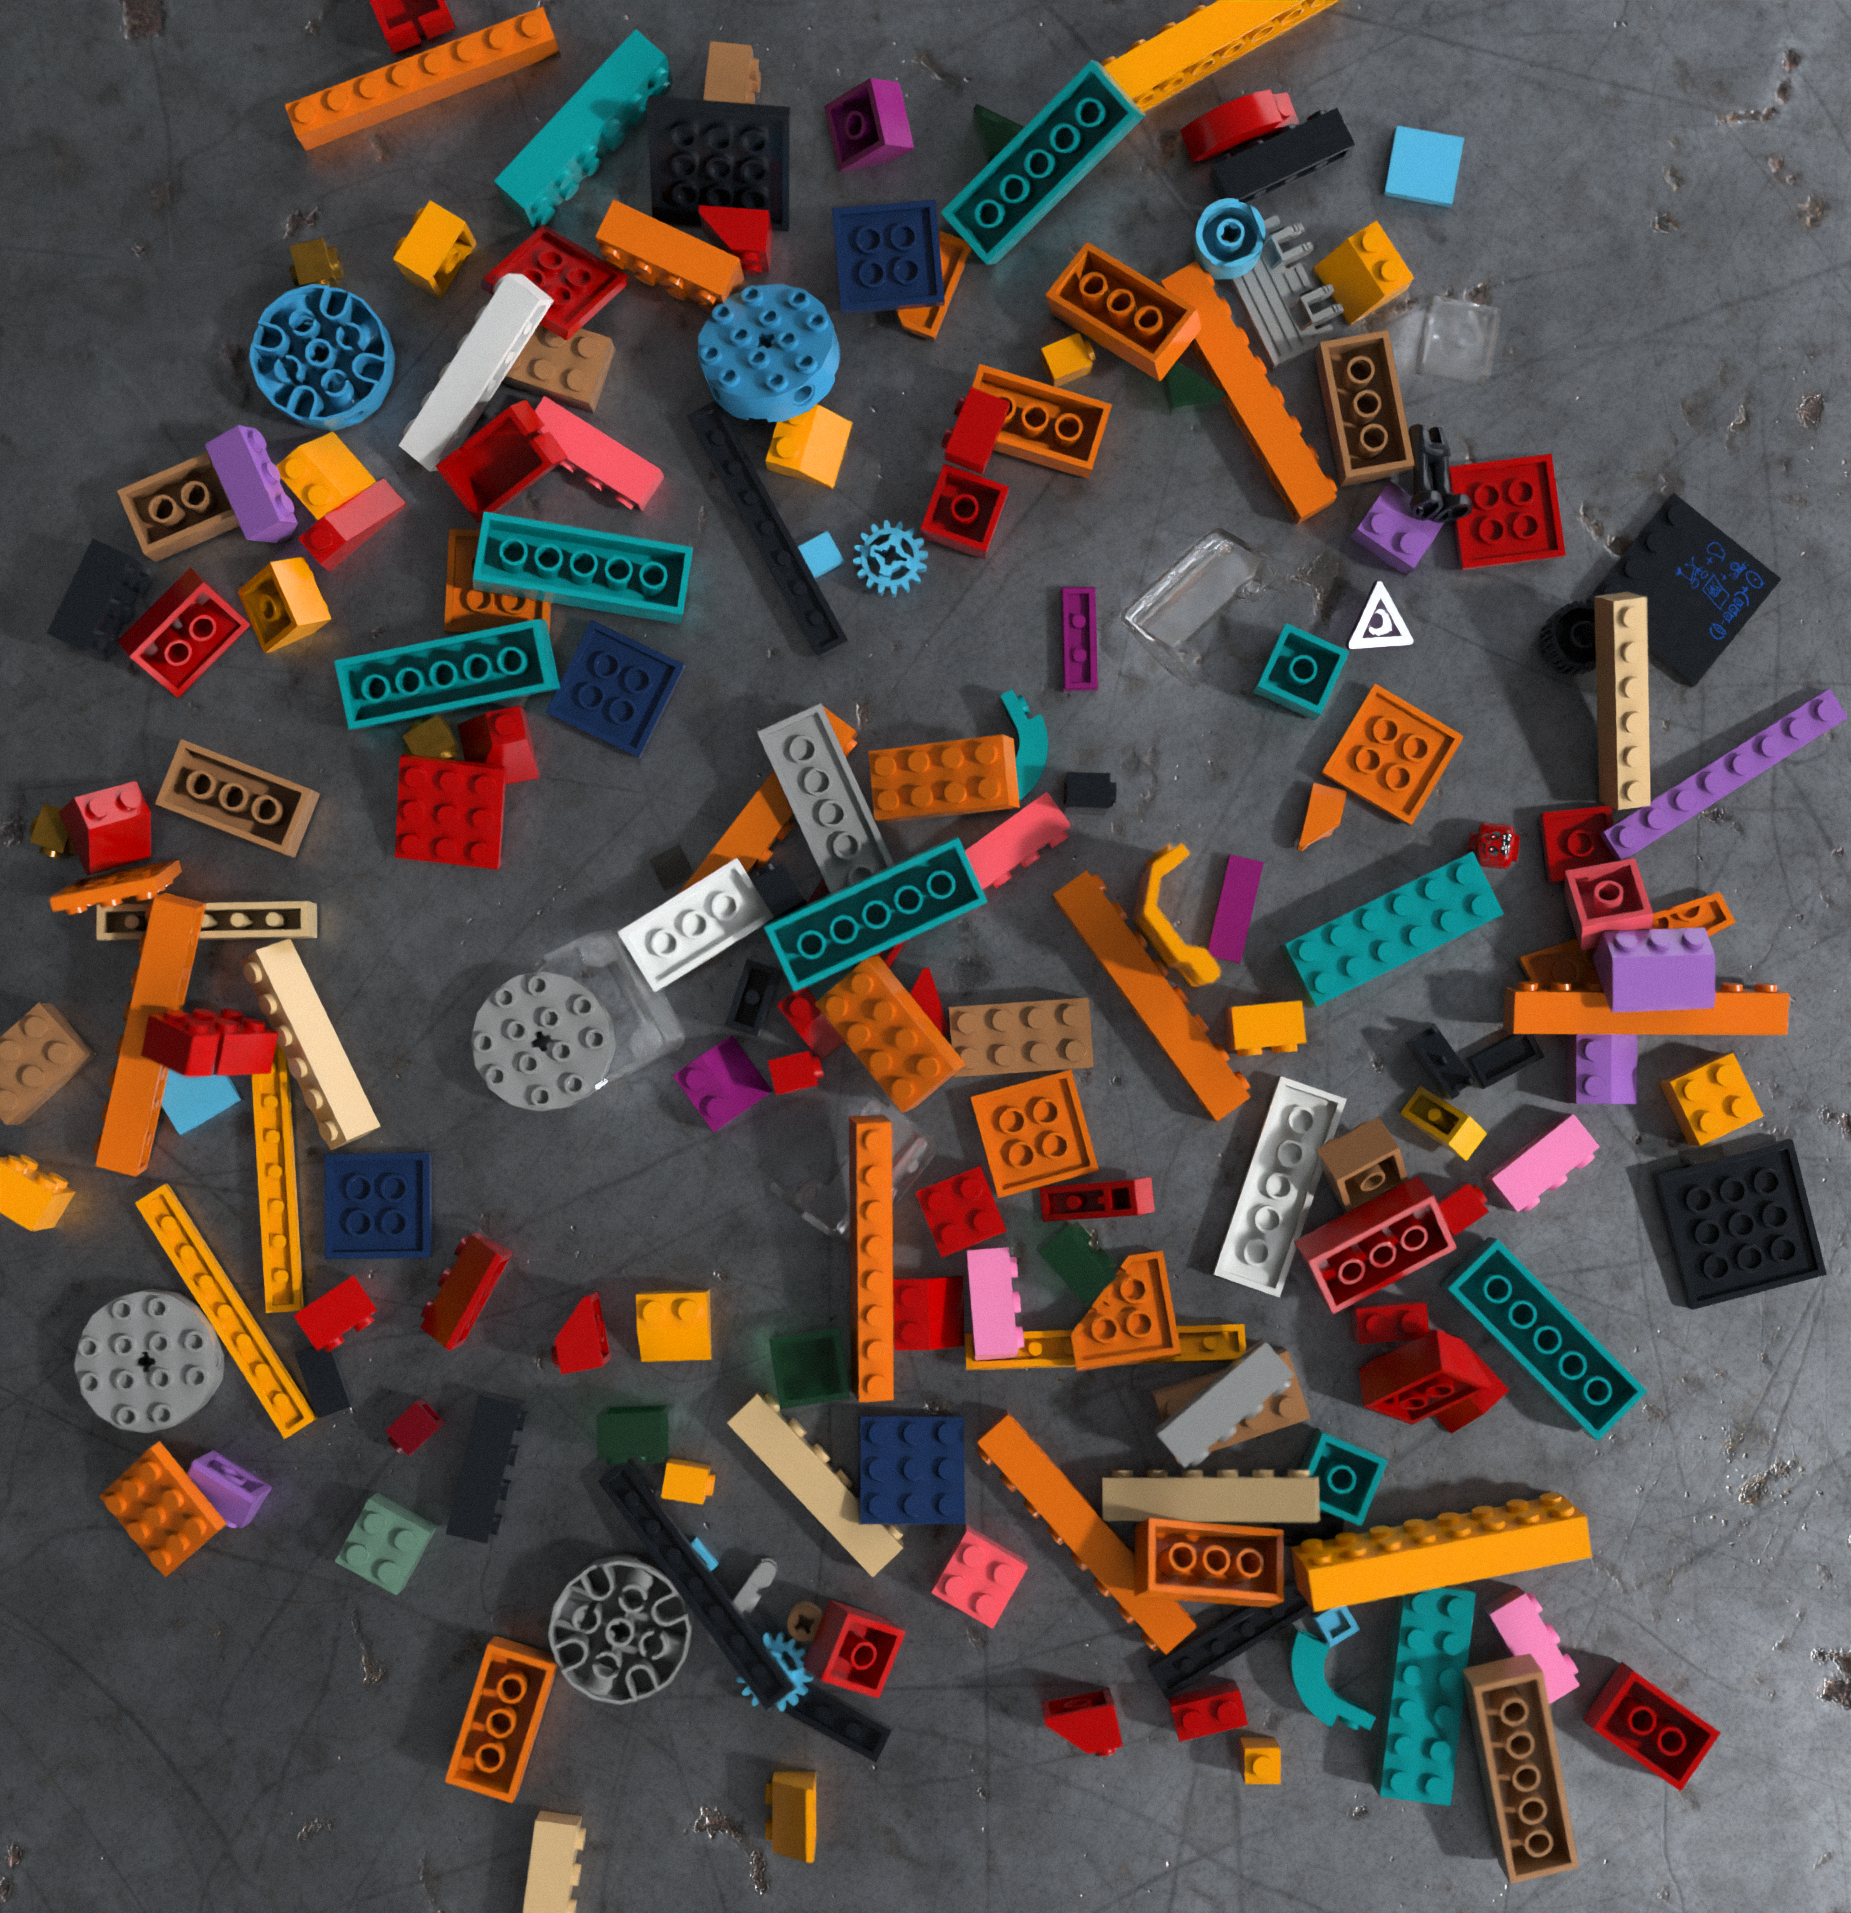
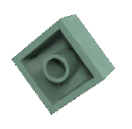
M376 1493L365 1504L335 1563L397 1596L408 1583L438 1525Z

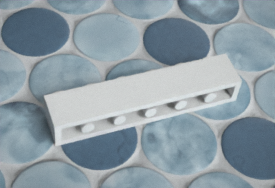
M507 273V275L497 281L493 289L495 294L490 302L478 311L475 317L476 324L471 332L459 341L457 345L458 352L454 359L442 368L439 373L440 381L435 389L423 398L421 402L422 409L418 416L411 420L403 431L404 438L399 446L428 471H438L435 466L462 445L554 301L523 274Z

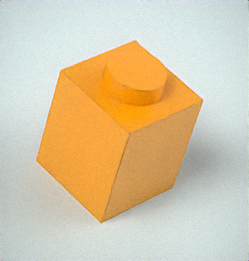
M1078 332L1041 348L1039 358L1051 385L1058 387L1091 373L1095 354L1088 340L1083 342Z
M670 1458L666 1464L661 1498L703 1505L706 1495L712 1496L716 1475L710 1474L711 1464Z
M1275 1737L1240 1738V1774L1245 1784H1281L1280 1746Z

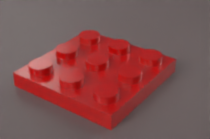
M543 225L482 278L481 289L493 296L495 294L493 292L494 286L501 277L507 275V273L523 274L554 300L539 324L567 341L627 286L628 275L548 226Z
M1552 454L1449 466V478L1453 494L1462 493L1468 495L1472 503V512L1466 517L1454 521L1460 571L1560 559L1566 556Z
M402 754L399 760L395 858L498 870L501 866L507 766Z

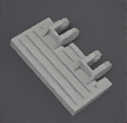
M1277 214L1264 220L1265 240L1257 264L1245 275L1229 279L1272 369L1317 349L1320 342L1336 339L1331 324L1318 330L1315 329V326L1338 316L1344 311L1341 303H1338L1312 314L1309 306L1330 297L1335 291L1331 284L1312 291L1313 287L1301 263L1286 269L1285 265L1308 255L1314 248L1311 242H1306L1282 253L1279 245L1300 236L1305 229L1302 223H1297L1283 229ZM1228 237L1223 239L1224 241L1228 240L1229 243L1235 242V239L1230 240Z

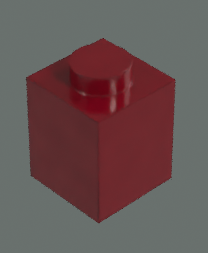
M420 1398L391 1424L385 1432L390 1436L388 1442L400 1454L405 1452L410 1456L446 1422L423 1398Z

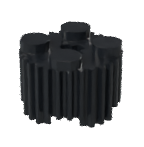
M1574 601L1571 604H1566L1552 614L1541 628L1539 643L1543 644V647L1540 648L1541 651H1545L1543 657H1548L1547 663H1553L1552 668L1563 675L1573 673V676H1576L1579 673L1581 675L1589 673L1596 668L1595 606H1591L1590 602L1584 604L1583 601ZM1579 633L1584 639L1580 644L1574 639V635Z

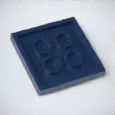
M935 199L832 208L841 315L945 306Z
M591 620L560 682V689L556 690L546 713L641 759L686 666L675 659Z
M432 1152L325 1154V1259L432 1257Z
M858 1417V1525L965 1524L964 1417Z

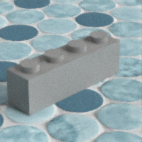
M1261 1338L1154 1431L1184 1467H1187L1190 1463L1196 1466L1209 1455L1210 1452L1207 1449L1217 1440L1223 1443L1236 1432L1235 1425L1244 1417L1250 1420L1264 1408L1262 1402L1271 1394L1276 1397L1283 1393L1291 1385L1289 1379L1294 1374L1271 1346Z

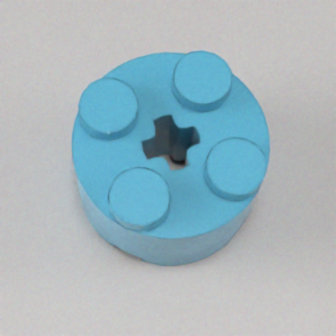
M1225 198L1210 204L1197 222L1193 241L1194 255L1202 269L1209 271L1214 279H1234L1252 270L1259 261L1266 232L1262 216L1252 205H1247L1234 198ZM1228 235V238L1230 240L1235 239V242L1229 243L1228 240L1224 241L1223 236Z

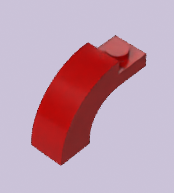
M1271 89L1255 92L1218 106L1187 124L1180 130L1191 161L1196 162L1218 158L1230 148L1246 140L1261 135L1277 133L1281 128L1289 124L1298 126L1300 123L1288 92L1272 94Z

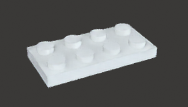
M736 858L617 933L649 985L656 993L775 918L740 861Z

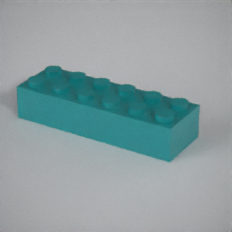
M635 29L494 180L504 204L534 231L540 224L542 226L546 225L553 218L556 212L555 208L563 200L567 201L574 196L579 188V182L586 175L591 176L599 169L602 164L601 159L609 150H616L623 143L625 133L633 125L638 126L644 121L648 115L647 102L649 96L666 97L673 81L667 56Z
M1090 60L941 211V214L985 264H997L1146 115L1099 62Z
M484 511L473 574V589L681 624L693 547Z
M540 619L334 660L349 730L364 729L560 689L547 621Z
M954 836L764 924V928L795 992L979 907L988 901L959 837Z
M1470 852L1280 945V948L1309 1007L1313 1008L1504 915L1474 853Z
M1488 1237L1440 1285L1557 1406L1592 1439L1599 1441L1648 1392L1498 1239Z
M1458 1583L1397 1595L1395 1597L1373 1787L1380 1797L1451 1806L1465 1689L1461 1669L1467 1668L1476 1597V1592L1468 1584Z

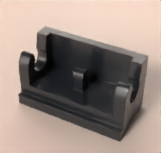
M1432 1023L1405 1042L1445 1100H1453L1460 1095L1461 1090L1475 1084L1473 1077L1435 1023Z

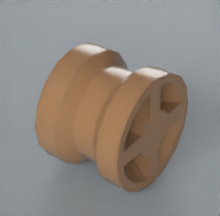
M808 1601L799 1602L792 1607L788 1616L787 1628L794 1639L801 1642H808L814 1639L823 1617L820 1608Z

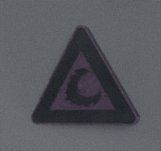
M1382 580L1374 581L1345 644L1348 650L1413 645L1414 638Z

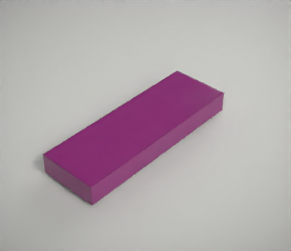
M1061 587L1063 692L1097 691L1095 587Z
M1231 854L1228 856L1207 951L1213 958L1238 964L1241 963L1264 862Z

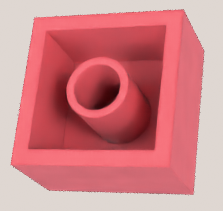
M1635 858L1565 871L1564 897L1581 951L1597 948L1603 931L1652 929L1653 911Z
M966 1524L931 1584V1593L993 1629L1028 1568L1027 1559Z

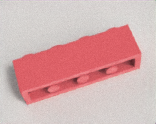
M544 396L535 412L545 425L540 429L542 433L550 431L568 456L559 466L571 474L577 470L587 476L584 481L600 492L604 488L615 494L614 500L624 508L631 511L634 506L643 511L664 479L661 469Z
M1045 792L965 850L983 891L992 884L996 889L1013 877L1010 874L1011 870L1020 864L1024 869L1041 857L1038 851L1047 844L1053 849L1069 837L1065 831L1070 829L1071 824L1048 792Z

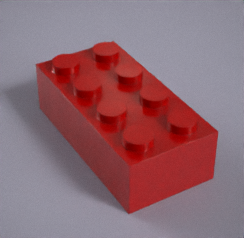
M1418 1176L1294 1241L1317 1293L1332 1314L1457 1249L1433 1193Z

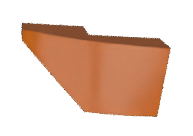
M1317 783L1312 784L1305 819L1301 825L1297 845L1298 851L1307 849L1308 845L1321 838L1325 839L1331 836L1334 829L1341 822L1347 791Z

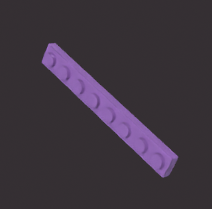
M1826 689L1650 801V806L1638 808L1599 834L1615 860H1625L1839 724L1848 716L1831 689Z

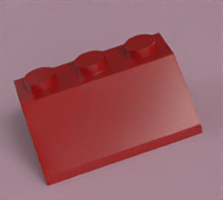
M190 567L117 642L133 661L179 698L251 624Z
M478 1232L471 1234L469 1238L464 1236L454 1252V1255L458 1256L456 1263L452 1269L447 1267L437 1283V1286L441 1287L439 1294L435 1300L430 1298L421 1312L420 1316L424 1318V1321L420 1328L450 1351L461 1346L465 1342L513 1252Z
M1442 1330L1429 1331L1423 1337L1411 1343L1402 1344L1397 1350L1385 1356L1375 1357L1372 1362L1359 1368L1363 1407L1411 1425L1491 1388L1489 1379L1463 1341L1446 1334Z

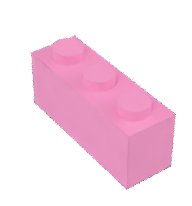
M1565 1113L1488 1174L1485 1179L1510 1211L1519 1212L1522 1210L1525 1213L1540 1202L1538 1196L1549 1188L1553 1191L1565 1183L1568 1179L1565 1174L1574 1167L1581 1169L1595 1158L1592 1153L1600 1146L1574 1114Z
M1009 1247L967 1250L966 1258L975 1361L1015 1358L1018 1354V1348L1024 1347L1022 1326L1016 1327L1015 1313L1021 1312L1019 1291L1013 1292L1011 1279L1018 1278L1016 1257L1009 1256Z
M1516 1587L1482 1607L1510 1657L1531 1653L1541 1667L1549 1704L1580 1686L1574 1676L1579 1672L1576 1665L1568 1654L1562 1656L1556 1646L1557 1643L1561 1642L1560 1638L1550 1623L1543 1624L1538 1615L1543 1610L1532 1592L1526 1595L1523 1590Z

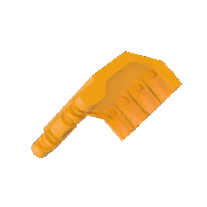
M1169 843L1144 863L1147 870L1140 877L1132 922L1166 968H1175L1188 986L1199 987L1218 979L1220 975L1218 964L1206 948L1186 946L1156 906L1161 877L1190 855L1183 843L1175 848Z

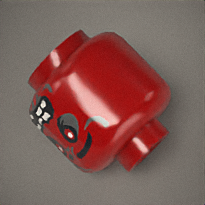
M1484 822L1479 826L1478 833H1470L1468 853L1473 852L1480 867L1507 869L1511 862H1517L1520 835L1515 834V830L1511 825Z

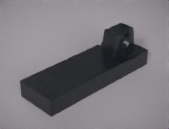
M803 1682L808 1688V1692L805 1695L796 1693L799 1702L794 1706L788 1703L784 1712L871 1761L879 1762L893 1734L894 1728L813 1683Z

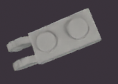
M766 1556L762 1558L733 1597V1602L742 1613L744 1610L748 1613L753 1610L761 1598V1595L757 1593L759 1588L769 1587L773 1578H775L778 1564H776L774 1558L772 1559L770 1556L769 1558ZM709 1634L708 1641L714 1644L716 1647H719Z

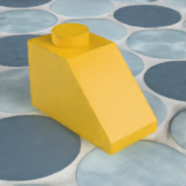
M1419 1086L1399 1113L1441 1146L1465 1161L1469 1159L1487 1134L1469 1115Z

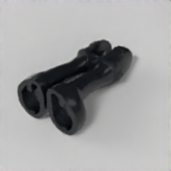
M1412 425L1408 430L1415 464L1413 467V497L1410 500L1412 516L1417 520H1428L1433 517L1436 523L1450 522L1466 517L1472 512V503L1468 495L1462 493L1453 494L1449 478L1451 449L1449 448L1443 428L1432 427L1428 431L1425 425ZM1428 467L1431 468L1433 489L1431 488Z

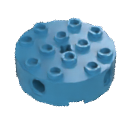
M310 284L285 292L265 308L258 321L259 326L254 333L253 343H251L249 360L257 386L283 416L309 429L335 431L361 423L382 405L393 385L396 355L389 331L364 299L341 288ZM327 354L326 360L322 362L320 356Z
M784 284L751 285L744 288L743 291L729 296L724 304L721 303L714 307L698 335L697 358L715 402L733 417L747 421L749 418L767 419L768 423L782 422L811 410L830 392L835 382L834 375L840 363V346L833 323L824 304L806 290Z

